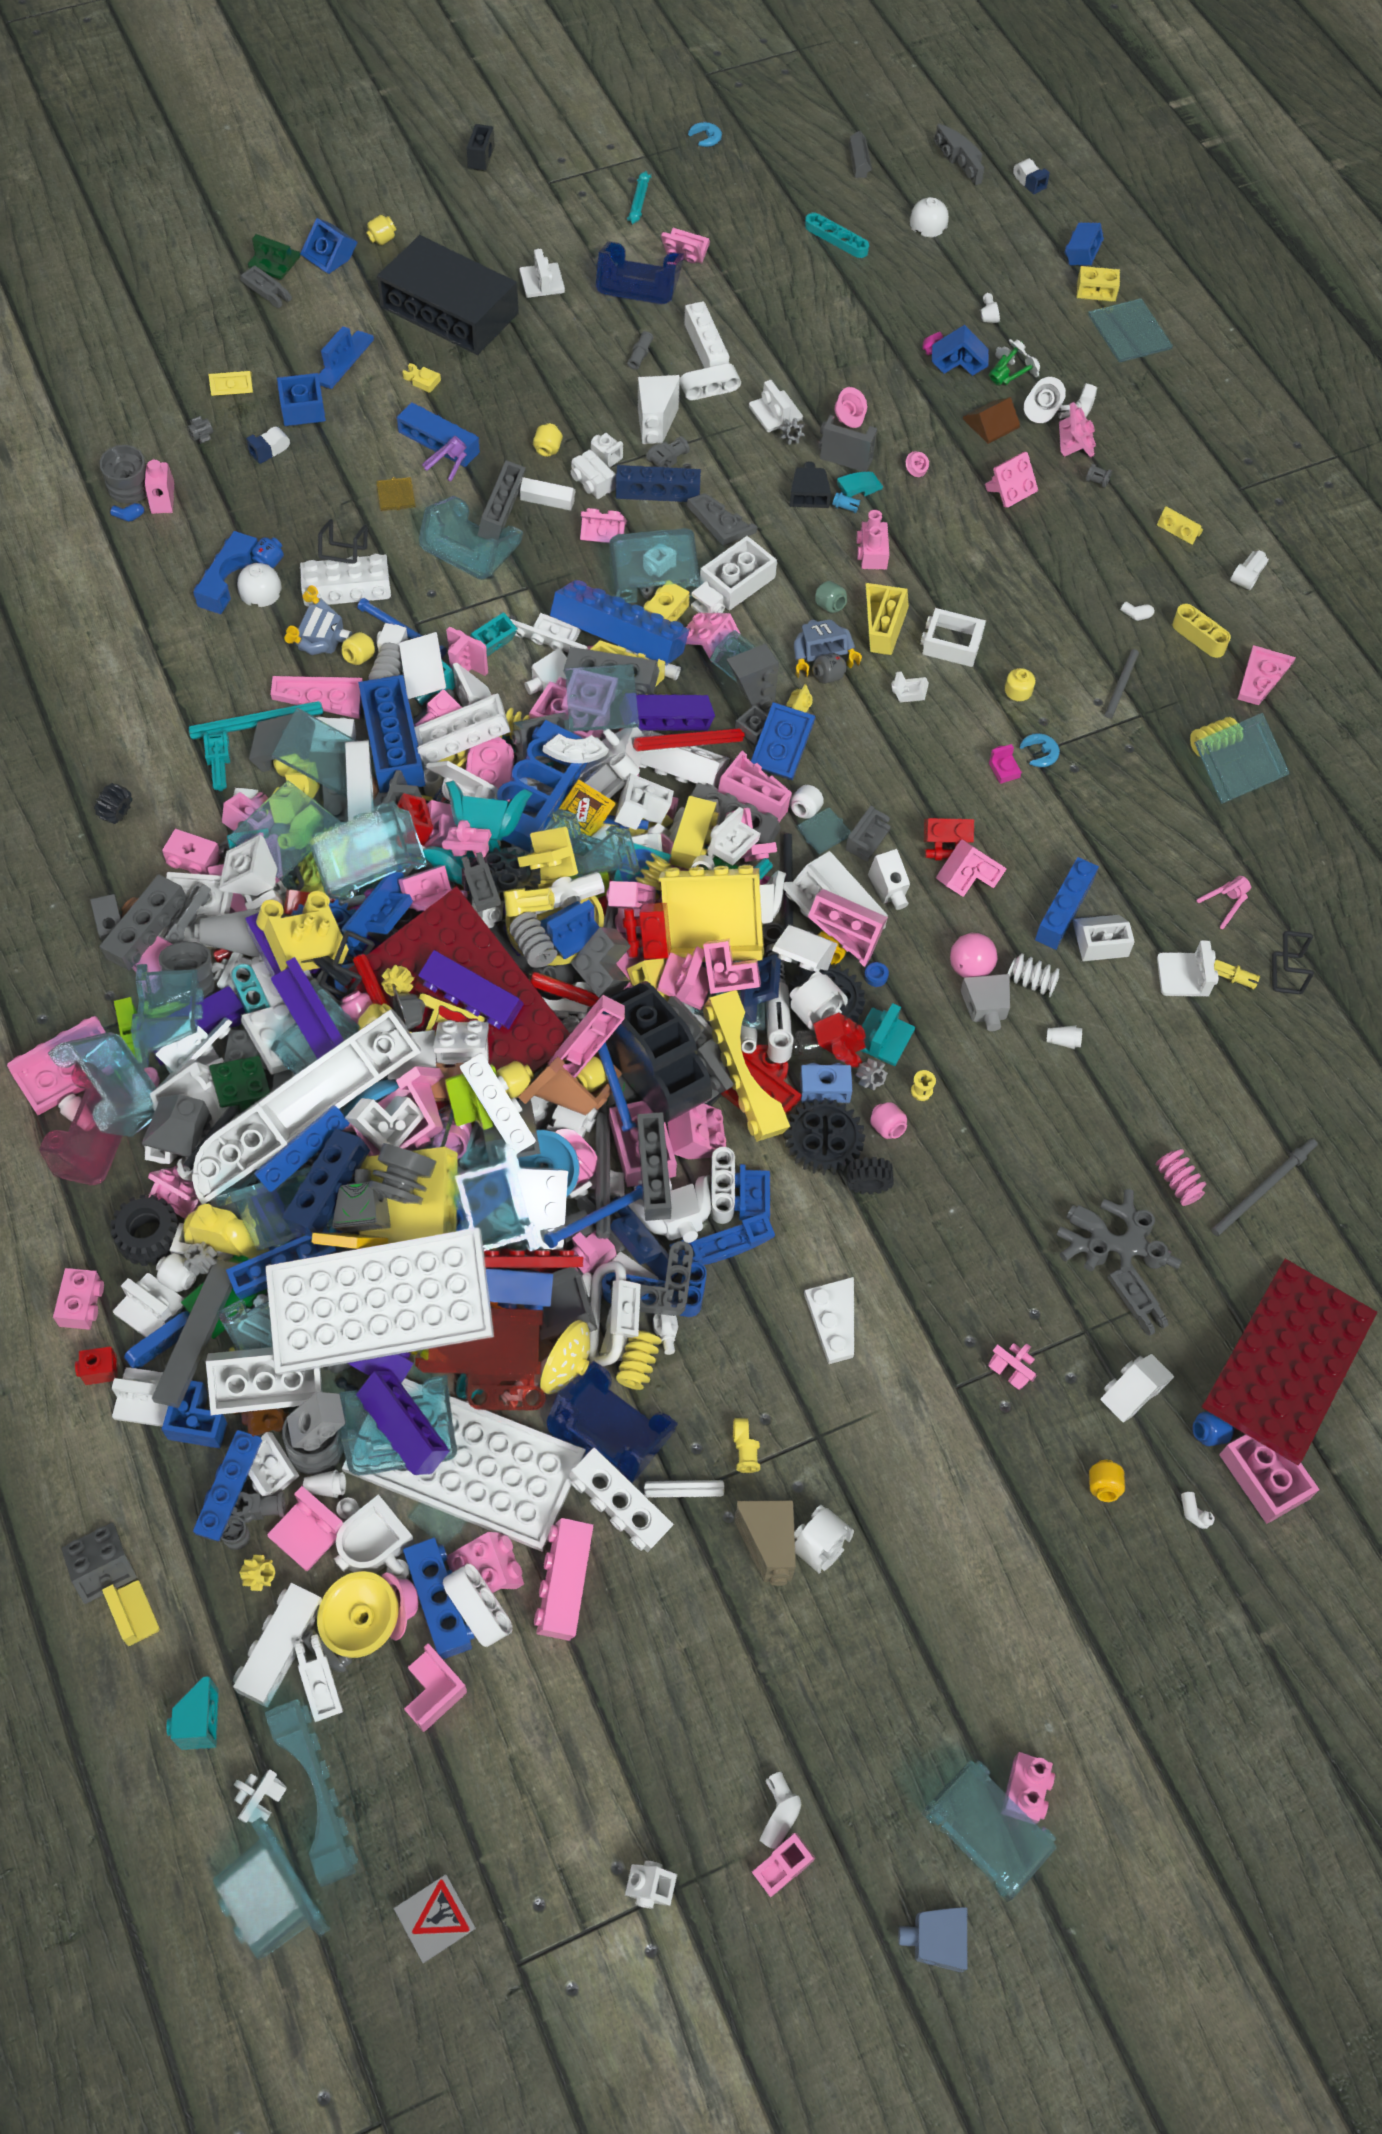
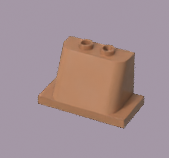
M597 1051L594 1056L600 1059L599 1053ZM557 1056L549 1065L547 1064L518 1098L526 1104L533 1096L586 1116L593 1108L598 1110L607 1101L612 1091L607 1081L605 1085L590 1093L563 1067L564 1064H569L571 1061L567 1060L566 1057L561 1060ZM614 1066L617 1077L619 1078L622 1075V1072Z

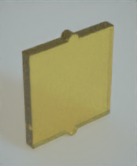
M411 477L377 481L381 511H400V509L416 507Z

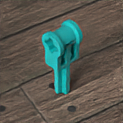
M223 730L222 733L216 734L204 732L205 758L207 765L212 767L214 790L223 791V789L227 788L225 763H231L228 731Z

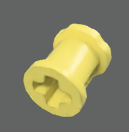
M922 1070L915 1074L914 1084L911 1087L912 1096L919 1101H926L932 1096L933 1088L936 1084V1078L932 1072Z

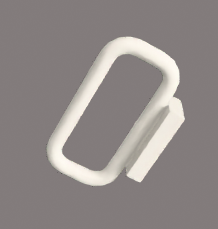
M619 1261L602 1264L596 1269L592 1278L590 1304L598 1329L590 1332V1352L588 1357L590 1362L596 1367L611 1365L617 1361L622 1352L623 1336L630 1338L638 1336L641 1284L626 1281V1270ZM615 1272L616 1281H613L610 1334H613L612 1349L609 1354L599 1356L602 1280L606 1274Z

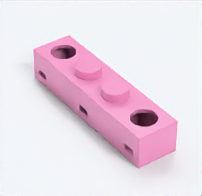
M602 995L555 1052L548 1065L557 1056L561 1060L566 1057L571 1063L564 1064L563 1067L576 1078L625 1019V1006ZM605 1011L609 1013V1015L602 1014V1012Z

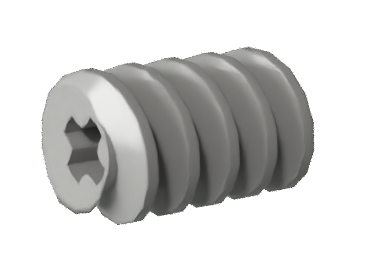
M389 642L381 646L369 674V680L400 675L403 666L399 645Z
M529 911L515 918L509 929L519 949L523 952V956L527 959V963L531 967L540 968L547 966L556 958L557 950H554V944L549 941L550 937L545 934V929L541 926V922L536 919L537 915Z

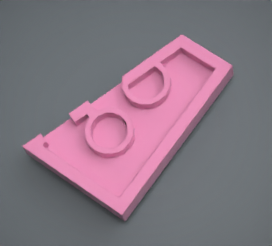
M1253 645L1238 700L1259 705L1291 667L1296 657Z

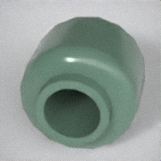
M826 581L817 588L815 601L819 607L827 612L836 613L845 607L847 593L843 587L835 582Z

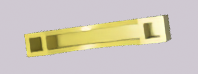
M737 990L710 997L704 1004V1017L707 1021H710L713 1029V1040L719 1045L722 1052V1063L729 1070L730 1079L734 1083L732 1088L736 1089L739 1096V1107L743 1113L745 1112L748 1119L747 1126L750 1134L754 1135L756 1142L783 1134L790 1125L782 1104L770 1097L757 1084L744 1061L740 1033L745 1010Z

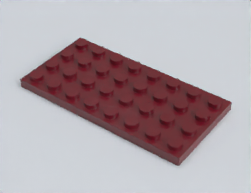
M1285 1258L1205 1399L1202 1408L1299 1466L1378 1312Z

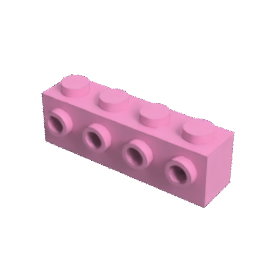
M561 1518L550 1528L548 1541L552 1542L550 1553L547 1552L544 1560V1569L547 1570L546 1580H542L539 1589V1597H542L541 1608L537 1609L534 1618V1625L538 1626L536 1633L538 1635L568 1641L576 1636L593 1531L592 1524Z

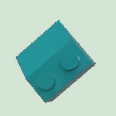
M203 1677L172 1708V1718L167 1719V1736H171V1740L181 1750L217 1748L219 1688L210 1677Z

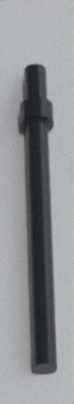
M790 833L783 835L784 873H786L784 882H793L792 834ZM785 890L784 929L788 925L794 926L793 901L786 896Z

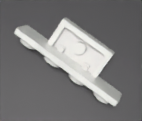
M540 613L534 627L510 619L518 628L515 636L519 638L526 637L538 645L546 644L553 650L560 648L561 651L568 653L570 647L588 649L585 645L575 642L581 631L579 628L556 618Z
M189 1018L155 1053L172 1070L157 1088L192 1065L200 1055L205 1057L213 1049L211 1044L217 1038L222 1039L231 1030L229 1025L232 1021L224 1018L207 1034Z
M480 1053L460 1065L461 1071L511 1152L517 1154L533 1144L535 1139L519 1112L523 1111L515 1097L510 1100L506 1093V1090L509 1089L508 1085L501 1075L496 1077L483 1054Z

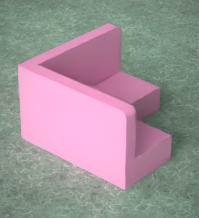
M961 839L936 876V879L964 897L976 878L994 888L1006 871V868Z
M429 1644L424 1646L425 1652L408 1667L409 1671L425 1690L404 1708L405 1712L423 1732L467 1693L464 1683Z

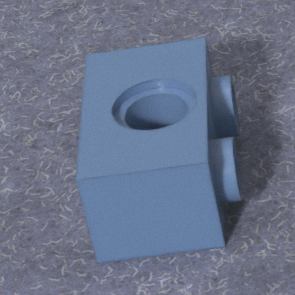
M810 1063L802 1065L800 1072L801 1103H813L814 1099H817L819 1103H823L824 1098H827L828 1103H832L834 1100H837V1103H850L852 1095L851 1065H843L841 1063L832 1065ZM822 1080H828V1081L831 1082V1083L825 1084V1083H823V1082H821V1081H822Z

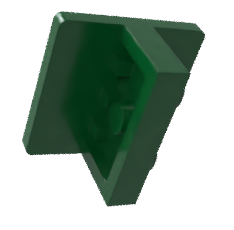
M255 234L252 238L255 255L248 262V268L257 266L269 276L281 280L301 255L300 252L291 249L289 245Z
M259 1056L209 1066L220 1108L238 1105L239 1113L241 1114L255 1104V1101H259L270 1093Z

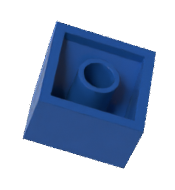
M316 218L300 254L330 274L350 260L358 242L333 224Z

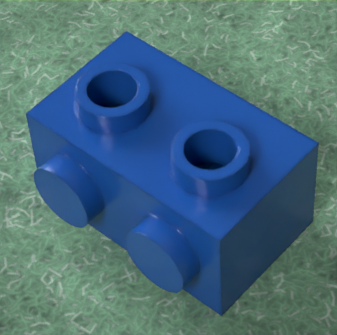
M1078 223L1075 231L1072 232L1069 244L1065 248V255L1068 257L1069 265H1092L1104 239L1101 223Z

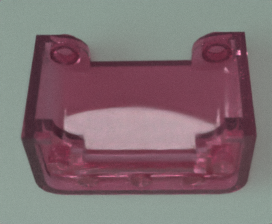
M77 1061L71 1078L77 1087L86 1090L68 1132L62 1130L49 1132L44 1137L39 1151L54 1177L88 1185H97L103 1182L108 1174L132 1115L134 1105L131 1098L94 1066Z

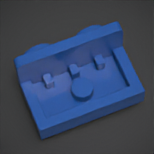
M740 1164L739 1173H735V1188H739V1196H735L734 1211H739V1220H745L766 1213L770 1221V1171L745 1170V1164Z

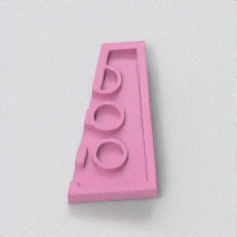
M273 676L271 698L272 700L294 705L320 701L325 712L360 719L362 700L358 682L363 680L362 678Z

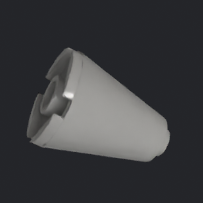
M250 909L200 919V924H195V938H199L201 944L252 957H259V952L248 933L245 918L258 913L260 909Z

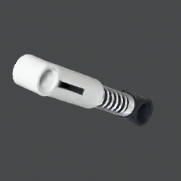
M768 923L762 929L765 958L775 954L779 955V953L772 951V949L785 931L784 927L778 923ZM784 960L781 961L779 997L765 1001L768 1038L767 1054L770 1060L775 1063H785L791 1058L793 1046L788 986L785 984V975H783L785 973L783 970ZM777 1019H780V1029H778Z

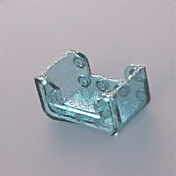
M385 803L376 806L373 812L354 816V820L348 823L341 822L335 824L330 831H321L312 835V839L308 843L325 894L329 898L345 901L355 897L354 893L359 891V887L389 874L405 872V869L411 867V865H414L416 870L427 866L409 811L389 806V804Z

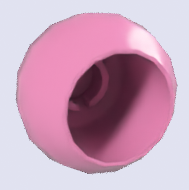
M972 932L958 938L951 948V965L954 971L963 978L988 976L997 963L996 947L983 934Z

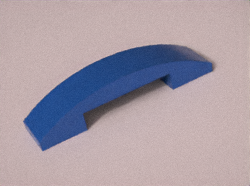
M763 1213L742 1220V1225L690 1242L689 1244L693 1248L692 1262H698L702 1265L718 1262L746 1252L775 1237V1233L767 1214ZM679 1250L678 1265L681 1266L683 1265V1257L685 1255L684 1250Z

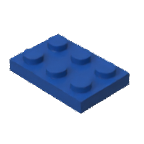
M773 702L751 762L753 764L758 763L762 767L761 771L793 781L815 722V715Z

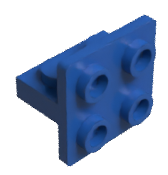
M590 900L583 903L576 901L540 921L541 926L545 929V934L550 937L549 941L554 944V948L563 959H567L581 951L600 928L595 922L594 905Z

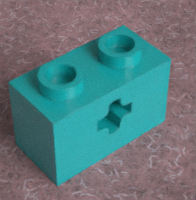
M503 612L472 632L469 637L480 640L486 645L488 657L512 641L518 628Z

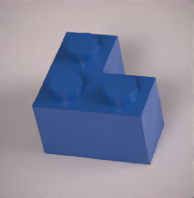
M963 325L932 345V362L944 374L961 364L973 376L988 367V348Z
M191 1380L180 1407L168 1406L162 1431L168 1440L220 1449L227 1421L223 1414L211 1415V1410L204 1409L209 1393L203 1382Z

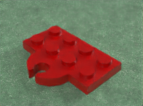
M757 1045L752 1053H745L742 1050L745 1064L751 1076L770 1097L782 1104L785 1115H787L802 1097V1094L784 1082L787 1078L788 1062L774 1064L766 1062L768 1045ZM731 1087L721 1093L722 1096L740 1109L739 1096L736 1089L734 1090Z

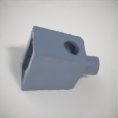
M962 1907L918 1913L915 1918V1927L899 1926L898 1944L902 1946H915V1961L957 1972L966 1971L967 1908Z

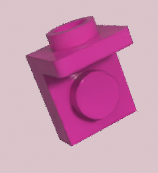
M1012 744L998 746L991 752L989 765L1000 784L1021 777L1022 772L1012 756L1014 751Z

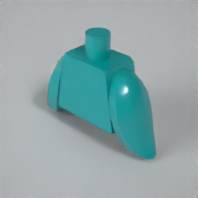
M454 780L445 782L449 791L451 811L455 825L458 827L461 820H467L471 828L490 829L492 834L490 840L501 841L503 837L508 836L514 831L527 801L533 794L527 789H523L511 802L469 797L463 795L462 790Z
M490 840L489 851L494 852V848L501 851L497 840ZM435 846L427 847L421 852L433 867L445 866L449 881L461 885V869L464 868L461 858L466 856L467 859L469 857L476 858L473 851L467 850L463 856H454L451 849L446 850Z

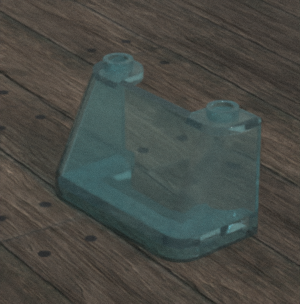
M451 496L426 507L419 535L421 547L428 553L482 580L490 577L520 545L523 531L513 526L504 528L499 540L493 538L487 540L479 537V525L468 520V505L456 496Z
M108 1032L62 1042L48 1052L52 1061L59 1067L69 1068L77 1063L99 1092L103 1100L94 1108L93 1119L102 1133L133 1137L151 1121L155 1111L152 1106L153 1101L150 1093L156 1090L157 1087L118 1034Z
M447 1375L429 1378L422 1385V1395L411 1397L450 1449V1452L442 1462L453 1459L457 1454ZM358 1390L340 1392L339 1395L345 1419V1425L341 1427V1439L349 1471L354 1475L360 1476L406 1468L402 1458L392 1449L387 1437L377 1428V1423L372 1416L363 1408L362 1402L356 1395Z
M970 1760L924 1808L921 1814L931 1824L933 1822L937 1826L941 1824L942 1827L939 1830L950 1837L983 1871L991 1883L997 1882L995 1884L998 1888L997 1892L1009 1902L1013 1900L1057 1849L1054 1844L1056 1838L1046 1827L1043 1826L1040 1829L989 1777L991 1773L980 1761L974 1763Z

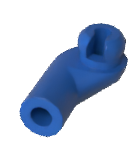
M137 503L131 504L124 509L114 505L111 509L112 516L129 522L137 519L144 513V507Z

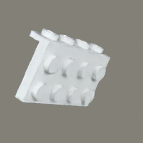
M387 555L357 556L355 564L330 560H309L300 563L302 594L307 591L310 585H313L318 590L317 598H322L328 605L359 602L362 598L371 601L389 599L391 597ZM304 601V605L308 607L310 604H314L313 602Z
M498 693L414 727L418 742V754L420 753L425 766L428 763H434L511 732L502 700Z

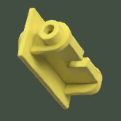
M1165 506L1157 523V526L1192 545L1196 537H1199L1203 531L1201 525Z
M804 684L802 690L796 689L791 693L786 704L787 707L807 712L813 701L807 685Z

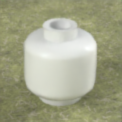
M803 785L791 797L790 806L796 816L810 819L821 809L824 798L816 787Z
M177 1253L161 1258L156 1266L158 1271L157 1280L175 1292L189 1289L194 1284L197 1276L192 1271L187 1270L183 1265L187 1259Z

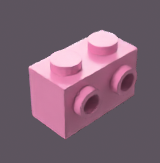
M65 1268L53 1315L59 1327L91 1330L92 1321H96L98 1316V1296L101 1297L104 1291V1282L99 1277L97 1271Z

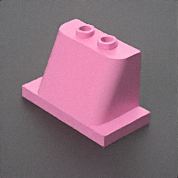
M415 1066L396 1080L400 1088L378 1103L385 1110L396 1096L409 1097L424 1115L423 1119L399 1146L400 1148L409 1151L422 1149L431 1143V1138L443 1130L431 1088L432 1085L444 1078L440 1068ZM351 1123L343 1130V1132H356L357 1136L370 1149L368 1156L380 1154V1151Z

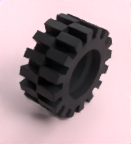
M864 1157L863 1160L856 1159L855 1162L852 1161L847 1166L848 1187L855 1193L860 1191V1194H865L866 1192L869 1194H873V1192L879 1194L881 1190L886 1192L888 1188L891 1189L894 1185L893 1165L889 1160L884 1158L877 1159V1157H872V1159Z

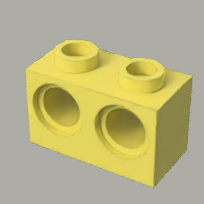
M1081 266L1077 280V298L1116 301L1120 286V270Z

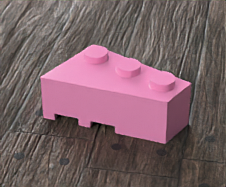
M741 751L721 776L718 792L724 795L726 793L732 794L738 799V802L744 805L745 803H750L758 809L757 811L763 814L766 812L771 813L780 822L788 812L792 792L773 776L768 777L761 771L762 767L758 763L753 764L746 758L747 754Z
M822 889L816 895L808 915L830 937L833 936L841 943L847 952L850 951L858 958L864 967L873 954L888 918L825 889Z

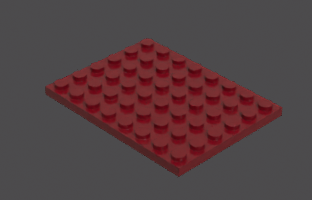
M457 886L366 955L385 999L392 1009L394 996L386 993L381 983L384 981L382 975L387 968L392 969L394 965H397V967L402 966L410 971L414 980L411 982L413 988L409 993L415 994L418 999L421 994H426L465 1010L467 1007L465 1004L458 1002L455 1005L444 998V992L437 990L434 993L423 986L424 981L418 975L433 950L519 998L524 1005L509 1030L503 1026L497 1029L489 1024L488 1064H492L495 1067L496 1073L498 1069L513 1061H518L523 1066L528 1065L534 1075L548 1064L555 1052L570 1035L566 1027ZM355 965L348 969L359 974ZM353 978L350 984L345 986L347 990H349L356 978ZM362 980L353 992L359 990L360 993H367ZM425 1007L422 1023L408 1031L412 1033L426 1031L434 1009ZM482 1014L479 1015V1016L485 1017V1021H484V1022H486V1021L488 1020V1018H487L486 1016H484V1015H482ZM445 1064V1068L455 1067V1064ZM449 1101L436 1102L438 1112L442 1118L452 1113Z

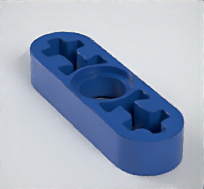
M187 1311L180 1313L130 1348L124 1358L131 1368H141L177 1343L190 1313Z

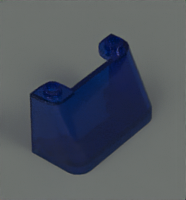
M608 241L598 252L596 287L600 293L659 304H667L673 298L683 265V253L670 252L665 256L663 266L625 260L626 250L623 245L616 242Z
M593 1361L583 1375L579 1374L557 1394L547 1418V1428L557 1439L585 1449L584 1457L595 1448L629 1482L633 1483L675 1432L678 1423L669 1415L661 1412L655 1413L650 1420L609 1390L612 1384L609 1371L596 1361Z

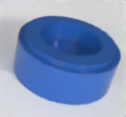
M879 962L870 963L865 969V981L874 987L884 985L889 975L888 968Z

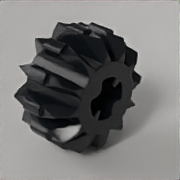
M111 783L108 786L106 785L96 799L97 803L94 806L95 814L100 819L109 823L116 824L118 821H122L124 815H127L128 809L131 808L130 803L133 799L131 792L119 784Z

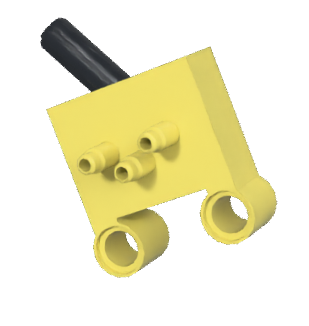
M320 891L311 892L303 908V914L281 918L284 911L281 903L276 900L264 901L256 923L264 931L281 971L288 968L286 961L295 957L303 971L321 968L341 985L347 986L350 984L353 977L333 968V962L343 936L330 910L329 897L325 893ZM346 944L338 965L344 962L349 950Z

